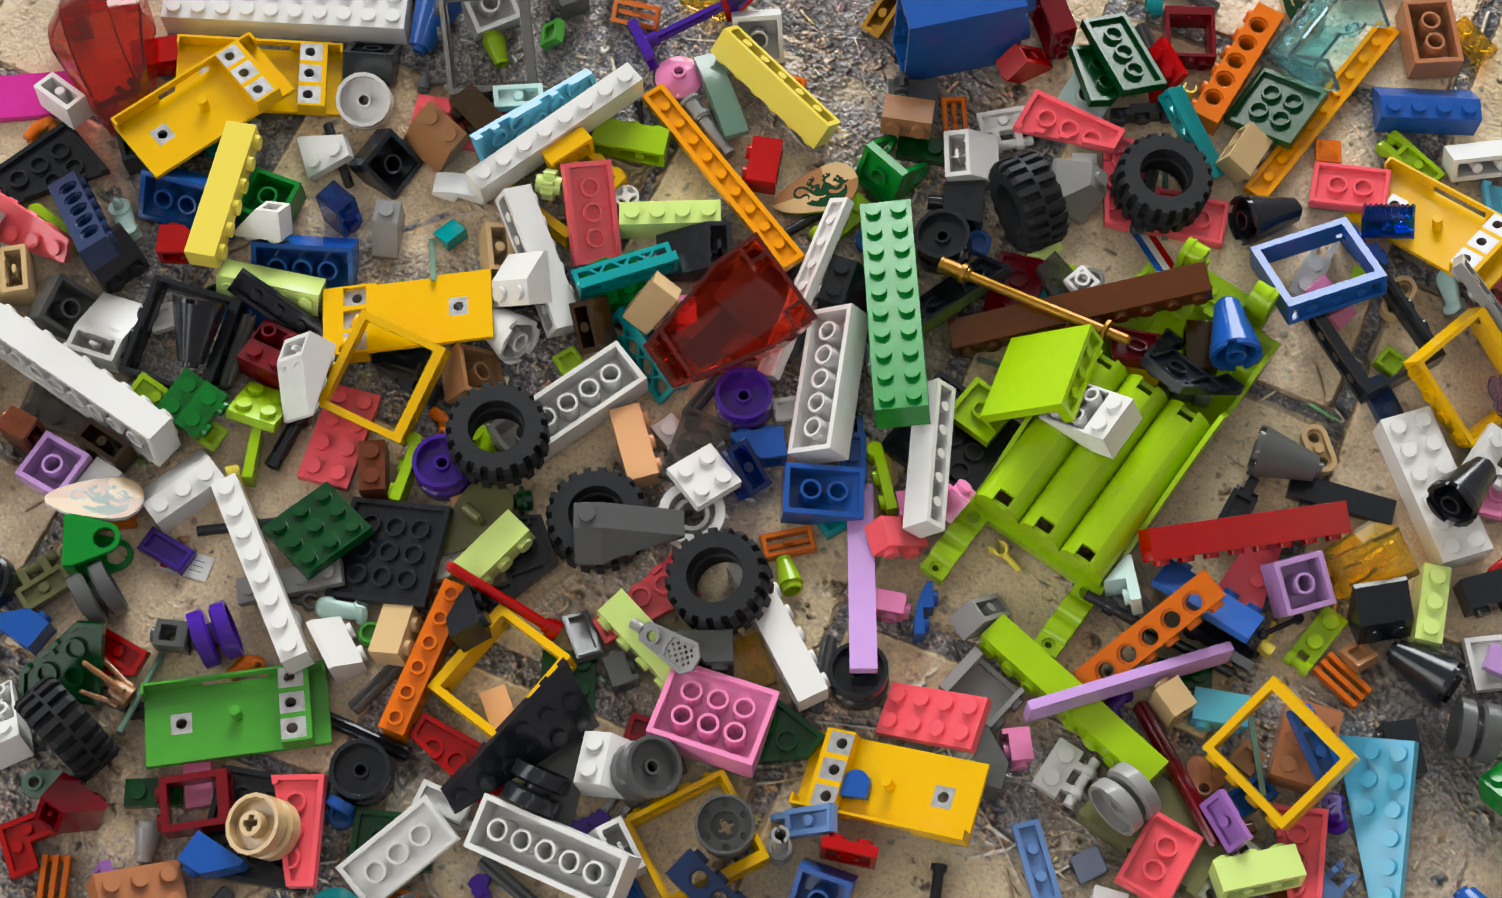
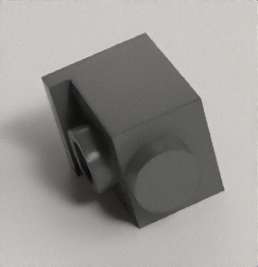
M157 618L156 626H153L150 632V642L157 651L183 653L190 656L193 642L187 621ZM172 636H175L174 641H169Z
M621 648L614 649L608 652L607 656L602 657L614 695L640 686L639 676L636 673L632 658L626 659Z

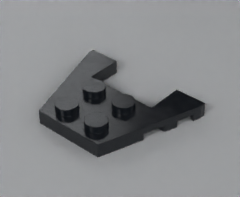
M1169 328L1165 329L1163 335H1160L1156 343L1150 347L1140 362V365L1147 370L1149 375L1158 378L1167 385L1171 392L1179 395H1241L1246 387L1229 373L1211 377L1178 351L1182 350L1186 341Z
M424 347L378 352L373 353L370 363L371 366L412 395L431 351ZM435 385L426 404L429 409L436 406L443 390L441 385Z
M541 514L516 516L536 538L532 541L531 547L526 552L520 553L513 560L511 567L505 571L508 581L494 586L513 599H516L559 566ZM483 593L487 601L489 613H491L499 602Z

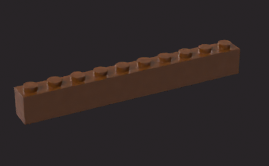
M1202 261L1041 299L1105 324L1108 319L1115 323H1124L1133 317H1150L1156 314V312L1164 310L1170 312L1177 311L1182 306L1190 304L1195 306L1203 305L1208 300H1213L1206 263ZM1024 303L947 320L952 348L956 358H970L976 353L983 351L996 352L1001 347L1008 346L1010 339L1014 337L1078 326Z

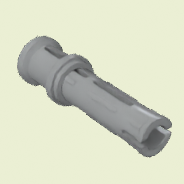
M695 92L687 95L680 102L682 108L687 111L692 120L726 161L732 158L736 151L725 140L722 132L712 120L711 111L703 106L698 93Z
M779 825V829L777 827L772 829L771 839L767 845L770 862L776 866L786 865L792 857L793 848L789 839L790 832L783 825Z

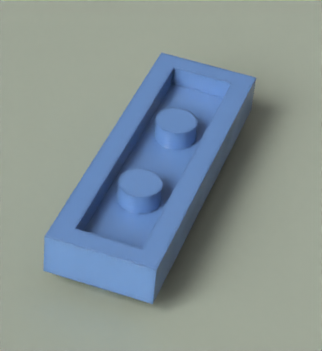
M1039 818L1012 824V834L1031 898H1062Z

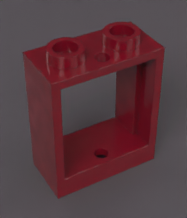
M1036 0V10L1029 12V16L1043 50L1049 60L1063 59L1069 55L1068 51L1070 46L1074 44L1077 26L1066 0Z
M1165 5L1161 18L1162 37L1167 38L1170 45L1171 27L1204 28L1205 53H1176L1185 69L1197 71L1212 70L1217 58L1214 7Z
M227 768L158 778L159 787L155 788L156 803L160 804V815H157L156 822L158 831L162 832L168 840L194 836L197 831L203 834L226 831L225 823L227 816L234 805L233 776ZM216 781L217 818L172 824L170 788Z

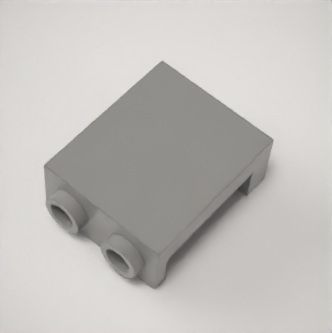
M975 646L939 684L938 690L989 698L992 701V705L984 727L998 732L1007 720L1004 717L1010 710L1015 713L1025 700L1022 697L1025 689L1022 687L1017 689L983 660V652Z

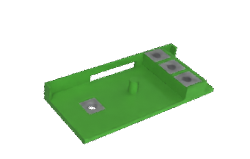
M314 661L315 664L291 675L281 665L140 684L145 712L146 769L332 745L328 669L325 661ZM267 673L269 677L211 685H203L202 683ZM180 721L187 722L186 727L183 729L177 728V724Z

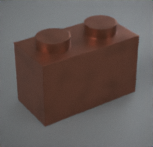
M13 405L0 416V432L12 447L27 455L46 431L38 418Z
M385 439L358 441V490L361 497L390 500L388 497L390 454Z

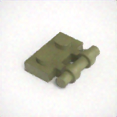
M55 550L46 555L43 553L36 557L37 560L25 568L21 566L15 570L17 574L16 585L21 582L23 585L14 590L24 609L30 608L36 612L70 591L65 579L70 575L61 566L62 562L53 567L51 565L60 559ZM42 569L45 571L44 573L40 574L34 579H30L32 575L36 574Z

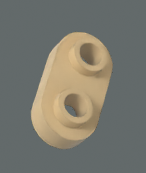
M1404 275L1396 277L1394 280L1395 282L1398 281L1400 289L1406 292L1404 295L1413 301L1418 290L1415 280ZM1383 299L1379 307V314L1382 319L1389 323L1399 322L1395 314L1388 311L1390 307Z
M1318 424L1307 425L1300 434V444L1321 456L1320 461H1323L1325 466H1323L1320 476H1326L1337 465L1336 454L1325 428ZM1309 437L1315 438L1317 442H1310Z

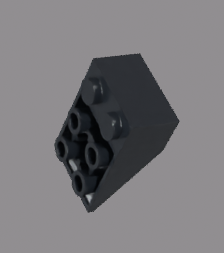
M705 221L656 235V245L668 241L671 250H676L679 257L678 271L664 275L671 282L726 280L733 272L732 221ZM665 251L656 253V256L664 254Z

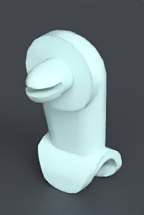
M114 197L108 206V211L116 224L120 223L134 242L140 240L143 234L138 224H136L130 202L125 198Z
M1440 270L1436 277V284L1445 303L1443 313L1445 315L1462 314L1466 310V300L1460 296L1459 282L1454 277Z
M325 596L318 599L315 605L316 613L321 618L341 616L342 620H355V623L363 625L368 619V604L359 600L351 603Z

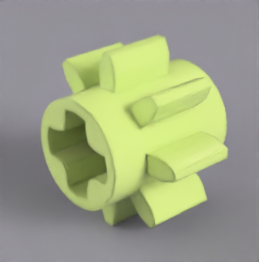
M546 168L543 174H537L535 192L541 194L542 200L553 201L556 196L562 195V177H559L558 170Z

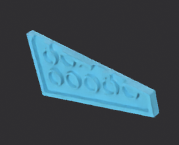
M584 69L469 135L480 162L596 84L593 73Z
M1339 735L1338 737L1361 759L1343 778L1368 898H1404L1419 742Z

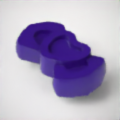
M1329 793L1321 800V803L1329 809L1327 832L1333 835H1340L1349 828L1346 822L1347 816L1345 815V798L1338 793Z
M598 809L588 817L572 821L570 827L588 834L594 828L610 821L611 816L602 809Z
M476 874L468 882L474 898H492V892L489 889L491 882L489 875Z

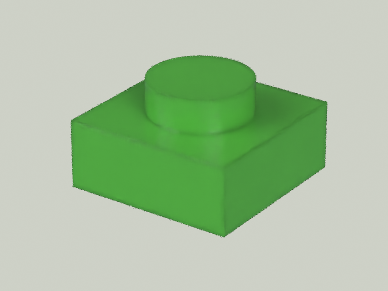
M556 18L543 25L540 47L549 50L563 43L566 22Z

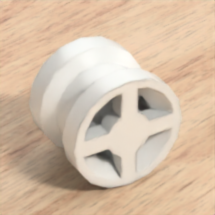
M623 185L615 191L618 213L619 202H640L638 190L634 186Z

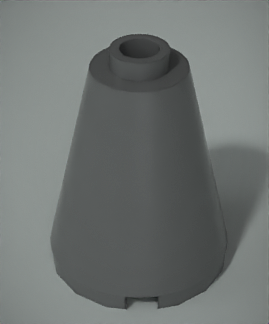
M1264 424L1261 425L1259 439L1255 441L1248 462L1247 475L1301 481H1313L1314 477H1320L1324 463L1320 462L1321 456Z

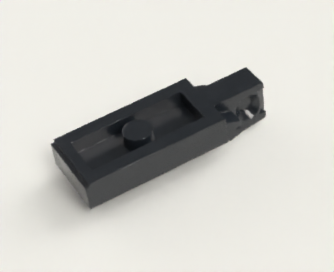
M1160 102L1130 104V107L1111 108L1110 122L1119 127H1123L1128 123H1135L1136 125H1146L1150 122L1170 123Z
M1250 475L1244 487L1237 484L1218 518L1251 514L1258 501L1259 495L1253 492L1260 479Z

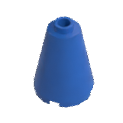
M416 0L409 44L413 47V52L422 56L432 54L440 43L438 41L437 26H441L440 16L435 15L434 1L438 0ZM461 2L448 3L450 27L462 12Z
M1224 296L1214 304L1209 359L1213 367L1222 371H1236L1235 367L1244 365V369L1258 363L1262 358V345L1239 299L1232 296Z

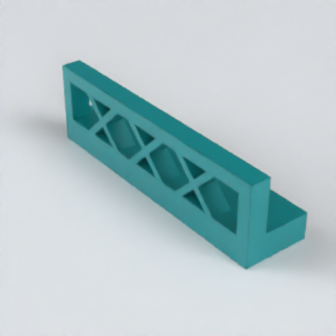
M1182 84L1165 90L1157 98L1176 134L1183 137V141L1195 144L1198 152L1202 151L1207 157L1205 163L1209 162L1212 172L1210 175L1213 176V180L1225 175L1215 165L1219 155Z
M667 241L571 270V276L580 300L649 280L657 271L662 275L676 272L679 267V257L676 250H671ZM665 251L664 254L654 256L655 253ZM632 260H639L638 262L629 264V262ZM608 267H614V269L605 271ZM585 274L591 275V276H587V277H584V278L579 279V276H582V275H585Z
M620 306L612 315L614 325L619 320L623 324V336L616 333L617 341L647 377L648 391L659 405L664 404L675 391L687 390L692 382L652 329L647 335L642 333L622 317L626 306ZM629 339L637 343V355H633L630 352ZM644 359H648L652 364L651 374H646L643 370ZM658 378L663 379L668 386L662 394L657 389Z

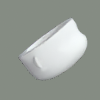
M676 485L664 494L660 505L657 507L684 510V512L695 510ZM719 499L700 511L705 515V518L699 525L688 526L684 524L685 538L670 542V544L681 549L682 545L680 543L686 538L688 541L695 538L693 534L700 530L705 534L708 533V528L717 527L719 532H722L726 521L729 520V515L725 512L723 499Z

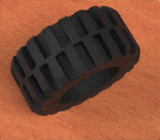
M1151 133L1147 135L1146 139L1144 136L1135 139L1134 143L1129 144L1125 148L1112 175V187L1110 190L1111 196L1115 198L1114 204L1118 210L1122 209L1121 215L1126 220L1131 219L1133 221L1132 225L1137 228L1140 226L1145 227L1147 232L1153 233L1154 230H1159L1160 234H1168L1170 229L1173 232L1180 231L1184 226L1188 227L1198 218L1212 192L1213 176L1210 175L1212 172L1210 163H1205L1207 157L1202 151L1198 152L1196 150L1197 146L1195 144L1183 141L1184 138L1178 135L1175 138L1171 137L1170 133H1162L1161 136H1158L1157 133ZM1148 170H1160L1170 174L1180 184L1182 194L1165 197L1152 192L1144 184L1141 173Z
M1028 150L994 163L988 175L990 180L988 182L991 191L990 196L1000 225L1003 226L1005 234L1010 238L1011 243L1017 246V249L1021 252L1033 253L1061 242L1069 231V214L1060 183L1057 182L1056 175L1050 169L1048 162L1043 160V156L1035 151Z
M497 382V386H490V383H484L481 389L476 390L473 387L468 390L466 398L460 396L456 400L457 408L452 407L448 413L449 420L445 424L450 458L453 464L456 465L457 471L462 476L467 475L468 481L476 485L480 481L484 488L489 489L492 488V485H498V489H507L506 484L513 483L515 487L522 484V478L526 477L528 480L535 475L534 468L541 469L544 464V457L548 456L550 433L548 420L540 401H534V395L528 390L522 393L521 386L512 384L511 387H507L506 382ZM494 419L511 420L523 429V436L520 441L511 449L503 452L494 453L480 449L474 444L473 436L481 425Z
M591 467L584 468V473L578 475L575 471L568 475L569 481L565 482L562 480L557 485L558 492L554 491L549 497L550 505L546 506L545 513L549 538L553 548L556 549L557 555L561 560L566 559L567 565L574 569L577 567L575 565L573 531L574 503L606 502L647 506L640 487H635L634 480L629 476L623 479L621 471L614 469L610 473L607 472V467H598V471H591ZM642 550L637 551L636 555H639ZM625 555L613 559L612 562L604 565L578 566H580L581 572L590 573L591 569H595L597 574H605V569L612 568L614 572L620 570L621 563L624 562L628 565L634 560L633 555L628 557Z
M717 527L708 528V533L705 534L700 530L693 534L695 538L688 541L686 538L680 543L682 545L680 551L674 550L671 555L674 561L672 564H667L665 571L669 576L664 579L665 588L668 590L667 597L675 611L692 629H733V635L739 633V628L744 627L747 630L752 627L750 622L755 618L757 620L761 619L764 615L762 608H768L771 602L768 594L774 592V584L771 581L773 578L772 569L758 545L743 532L737 531L735 534L732 528L727 527L722 528V532H719ZM730 562L738 564L742 568L740 585L731 596L718 602H706L699 599L697 596L698 582L704 572L710 567L719 563Z
M52 675L42 678L15 702L14 709L82 782L92 779L118 756L120 748Z

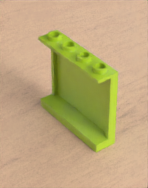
M1092 324L1010 339L980 414V417L993 434L997 433L1001 420L1057 412L1065 423L1075 421L1104 342Z

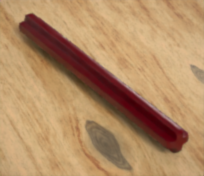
M1145 700L1137 702L1133 707V711L1154 748L1169 761L1166 769L1209 846L1216 847L1222 844L1199 807L1204 802L1151 707Z

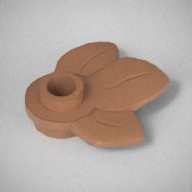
M1193 754L1188 759L1186 771L1203 801L1225 786L1227 782L1225 776L1227 773L1221 766L1211 768L1209 761L1199 754ZM1199 789H1206L1209 792L1203 793Z

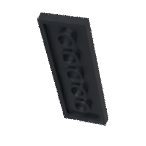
M981 255L969 263L973 272L1000 283H1004L1006 279L1013 275L1010 266L985 255ZM950 276L921 295L920 306L923 336L931 329L941 326L952 315L962 312L973 301L983 298L990 289L970 281L961 284L957 282L956 278ZM867 331L866 342H869V331Z

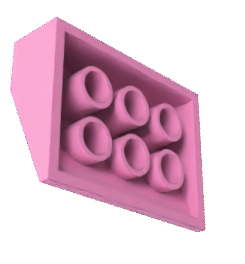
M698 665L694 671L679 674L671 668L647 726L646 735H659L668 739L682 756L753 778L765 745L780 692Z

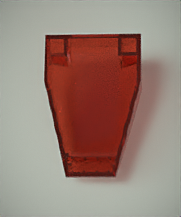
M61 0L48 24L50 48L76 88L86 95L89 106L113 137H116L115 128L110 118L157 90L156 77H158L155 66L157 46L154 42L156 26L148 1Z
M757 232L713 262L704 276L696 282L687 296L679 302L670 316L662 322L643 345L673 389L716 376L774 354L796 339L818 318Z

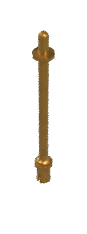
M945 256L941 258L938 264L937 272L956 278L958 283L964 284L970 281L1078 326L1092 324L1103 341L1106 338H1110L1127 345L1132 340L1130 335L1111 328L1112 320L1108 319L1105 324H1101L975 273L970 264H960Z

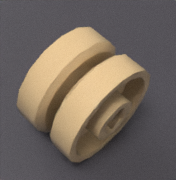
M258 792L246 794L235 802L228 813L225 823L226 837L229 845L237 853L270 862L280 860L288 855L298 842L301 832L300 816L297 809L288 801Z

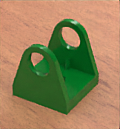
M887 135L866 144L856 169L859 184L879 202L902 200L921 183L930 170V165L926 162L905 169L892 158L889 153L897 143L895 135Z
M77 514L64 515L61 566L69 575L78 571L84 574L89 582H92L88 575L87 567L99 559L105 564L110 574L121 571L132 563L134 558L133 548L127 541L122 540L121 532L116 525ZM103 529H110L114 532L115 538L98 534V532ZM119 546L127 549V557L123 562L119 564L108 562L107 555L114 552Z

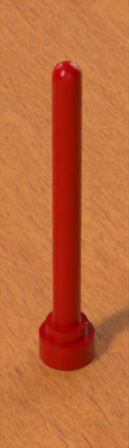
M454 562L446 564V570L541 628L540 631L544 633L543 636L553 642L564 625L563 622L556 618L551 619L548 617L546 619Z

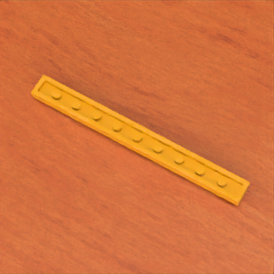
M1381 19L1376 22L1323 88V90L1328 91L1327 101L1291 150L1277 145L1260 166L1257 173L1244 186L1242 192L1247 195L1271 196L1397 39L1400 31Z
M661 83L642 96V101L664 128L670 129V135L780 269L785 273L801 263L805 258V254L667 88Z

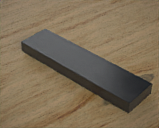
M241 269L227 289L273 322L298 334L311 331L323 337L322 321L246 269Z
M1314 477L1313 481L1289 479L1285 498L1309 505L1346 500L1350 517L1385 527L1392 525L1397 503L1393 499Z

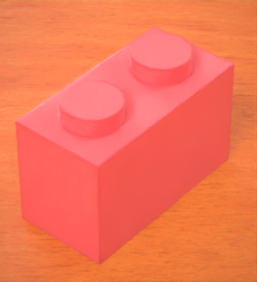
M879 516L864 527L873 557H885V559L904 557L906 560H910L920 556V552L927 548L929 543L927 537L920 539L902 529L903 516Z

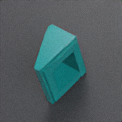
M454 219L433 233L448 252L469 238L465 227Z

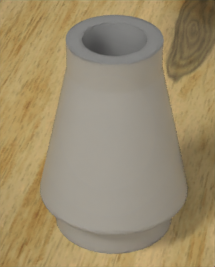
M138 821V828H135V861L153 863V857L162 836V832L158 831L156 822Z

